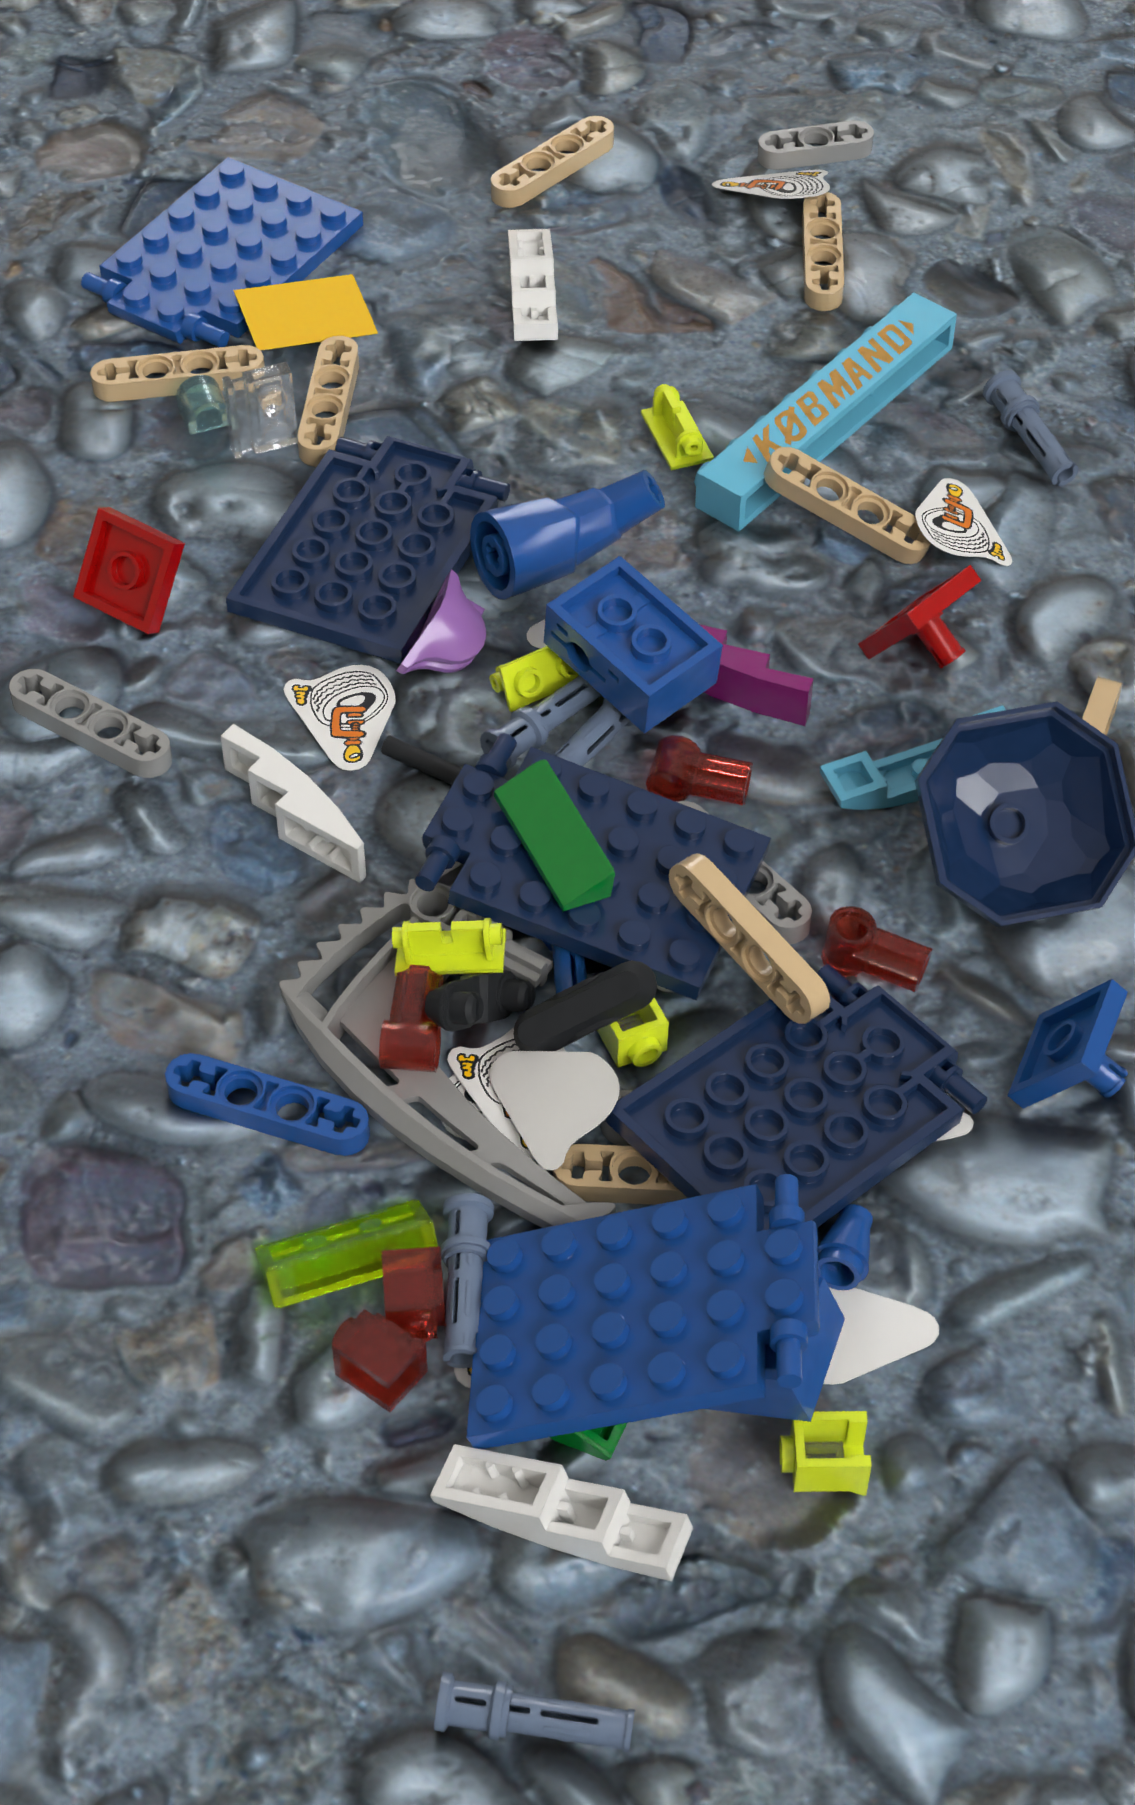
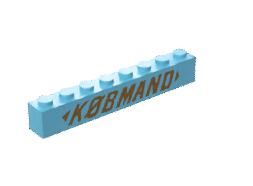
M914 292L899 305H894L885 317L874 326L866 328L861 337L847 348H842L832 361L821 370L814 371L808 381L796 391L788 393L778 406L767 415L760 416L749 430L739 438L731 440L725 450L710 462H705L699 468L694 480L696 486L695 508L739 532L781 496V494L771 489L764 479V471L772 453L781 447H792L821 462L952 349L957 314ZM785 467L782 471L790 474L792 470Z

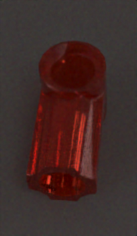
M671 735L659 741L646 780V787L649 792L675 802L684 801L689 795L745 805L753 763L702 753L697 744L689 738Z
M846 906L835 910L830 916L821 958L824 965L829 964L842 976H855L864 972L915 992L923 979L933 949L880 929L869 912L859 907Z
M410 965L405 971L397 972L390 1019H384L380 1034L379 1065L381 1069L437 1073L441 1048V1027L426 1016L425 1000L429 992L444 985V977L432 971L429 966Z

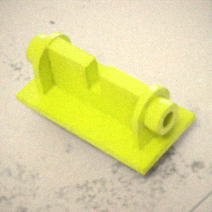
M667 384L659 385L654 391L653 406L642 409L641 415L671 471L713 460L714 456L685 403L680 401L677 389Z
M545 646L504 665L497 666L495 673L489 676V680L495 692L504 691L508 709L510 712H513L520 707L553 694L578 677L579 674L548 646Z
M491 918L477 921H451V930L442 931L441 922L410 923V921H403L402 927L392 928V945L394 949H397L395 976L503 973L506 928L503 929L502 923H492Z

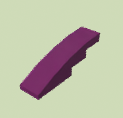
M700 625L723 645L717 683L703 693L761 715L806 726L810 714L814 678L769 669L770 654L726 645L727 630Z

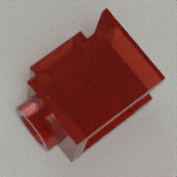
M440 1246L382 1251L384 1305L388 1342L403 1341L408 1344H422L431 1339H438L437 1326H446Z
M364 1309L356 1318L350 1317L345 1320L333 1337L332 1352L335 1375L389 1413L428 1372L426 1340L410 1338L409 1333L378 1312L373 1315Z

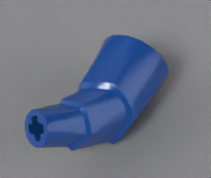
M642 470L601 489L591 488L554 500L544 497L481 511L474 516L470 530V543L476 569L483 584L496 598L506 600L574 573L576 566L618 541L625 532L665 507L664 497L653 476L647 470Z

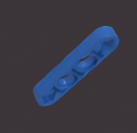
M189 1053L180 1055L173 1059L166 1068L165 1078L169 1098L180 1108L334 1155L348 1156L356 1154L369 1141L370 1127L367 1110L362 1104L352 1099L201 1054ZM194 1076L201 1079V1081L193 1080L189 1086H182L181 1081L190 1082ZM240 1088L251 1089L257 1094L253 1101L244 1105H235L227 1100L228 1095L232 1091ZM210 1090L215 1091V1095H214V1096L211 1095V1091H210ZM291 1103L301 1104L308 1109L305 1116L298 1120H285L278 1115L279 1110L283 1106ZM319 1113H324V1118L319 1117ZM346 1122H352L354 1127H346L343 1133L335 1132V1127L342 1128Z

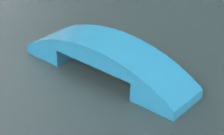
M1002 705L975 715L1004 711L1006 709ZM942 739L876 761H872L867 751H863L821 765L820 774L841 808L869 810L916 802L919 800L915 780Z

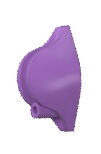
M452 569L442 584L419 638L396 670L397 672L406 674L417 669H430L444 673L457 672L470 665L484 646L486 627L482 614L485 609L466 598L461 588L459 577Z

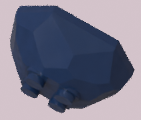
M1058 701L957 718L915 780L936 885L997 927L1103 907L1135 856V819L1118 743Z

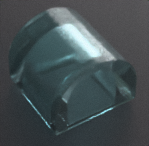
M196 375L188 378L179 386L176 394L177 407L190 435L233 424L231 410L219 384L214 378L207 375Z

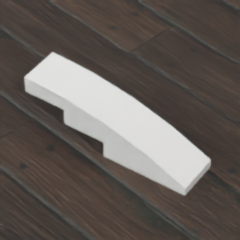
M550 229L508 230L514 341L558 340L554 258Z
M235 724L230 726L221 735L225 770L248 782L252 804L276 817L279 839L361 883L366 878L364 843L340 809L304 772L274 748Z
M457 1444L453 1445L430 1494L435 1503L496 1529L600 1564L668 1581L673 1580L693 1530L687 1514L632 1504L624 1489L569 1479L563 1466L560 1464Z

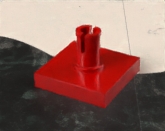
M99 507L73 597L147 634L159 633L185 543L111 507Z
M971 565L967 566L919 596L858 643L859 647L866 657L871 659L907 636L917 634L938 663L937 666L940 669L947 666L965 653L966 650L964 647H961L941 619L942 611L982 580Z

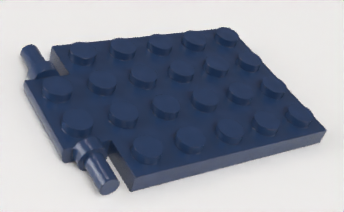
M387 436L383 443L371 440L366 444L340 437L336 444V451L330 449L327 451L227 595V612L401 664L419 638L446 576L451 569L458 575L472 553L470 530L474 516L481 511L498 508L497 500L505 502L510 493V484L483 477L481 471L473 469V461L469 458Z
M500 734L489 753L483 754L475 767L464 764L422 836L427 859L415 878L416 885L424 891H432L445 869L452 868L456 861L462 863L464 866L450 888L448 904L484 918H491L494 922L502 923L504 926L612 968L631 960L643 962L654 972L658 986L697 1001L722 946L675 896L669 882V871L675 864L692 854L704 855L746 898L768 852L771 838L531 747L516 775L535 762L546 759L615 871L611 897L562 912L494 798V791L509 781L504 779L508 771L506 763L517 746L516 740L509 734Z
M829 964L823 966L817 973L826 984L829 993L838 1000L837 1002L830 996V1005L826 1011L806 1024H798L787 1017L769 999L618 1100L611 1113L606 1117L605 1122L687 1198L757 1184L764 1197V1230L769 1229V1212L775 1207L776 1177L783 1174L793 1175L798 1179L799 1207L805 1212V1222L813 1220L818 1228L960 1123L964 1109L946 1093L951 1095L972 1114L978 1113L984 1107L987 1097L962 1077L963 1070L955 1064L958 1059V1052L879 985L868 991L860 983L852 984Z

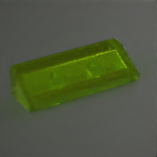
M419 1199L383 1208L254 1248L271 1301L276 1308L285 1307L436 1261L440 1255L433 1221Z

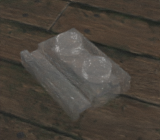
M287 362L242 372L243 377L232 380L229 376L222 377L230 448L236 459L242 458V453L254 450L255 454L298 443L292 372Z

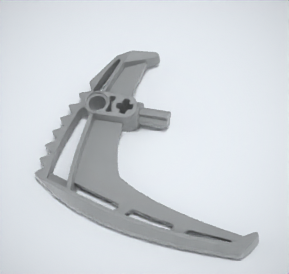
M456 861L452 868L445 869L432 891L420 889L416 885L415 879H410L407 894L385 892L384 907L361 908L362 923L339 924L340 940L318 942L316 945L319 960L299 961L297 964L300 977L279 982L281 996L296 1029L321 1066L354 1101L363 1105L368 1114L427 1160L482 1195L542 1228L616 1213L615 1204L608 1202L587 1203L534 1162L486 1119L464 1097L438 1066L421 1038L427 1019L425 1000L428 993L441 987L450 974L395 976L397 949L393 948L391 938L357 974L329 1012L312 996L314 991L339 966L402 920L410 921V923L441 922L442 931L451 930V921L484 920L482 916L448 904L450 888L464 864ZM506 928L504 970L511 971L520 980H529L535 988L537 986L542 987L547 981V974L553 968V961L512 941L513 933ZM345 1031L397 1082L396 1085L386 1086L340 1041ZM413 1102L422 1103L448 1127L474 1146L476 1150L469 1151L408 1104ZM497 1168L504 1169L505 1171L512 1174L528 1186L522 1184L521 1182L517 1181L516 1179L512 1178L511 1176L507 1175L506 1173L500 1171Z

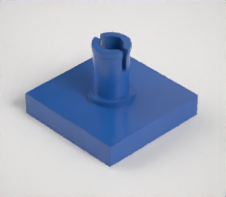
M1110 979L1039 1014L1007 1096L1024 1109L1083 1081H1087L1105 1098L1111 1097L1119 1091L1126 1081L1124 1077L1128 1076V1072L1105 1053L1128 992L1116 981Z

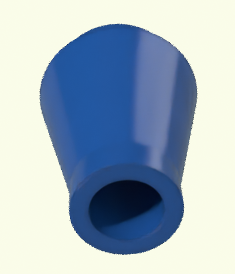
M849 1204L839 1212L834 1224L818 1245V1275L825 1279L829 1288L843 1291L855 1288L868 1275L870 1229L873 1217L862 1206Z

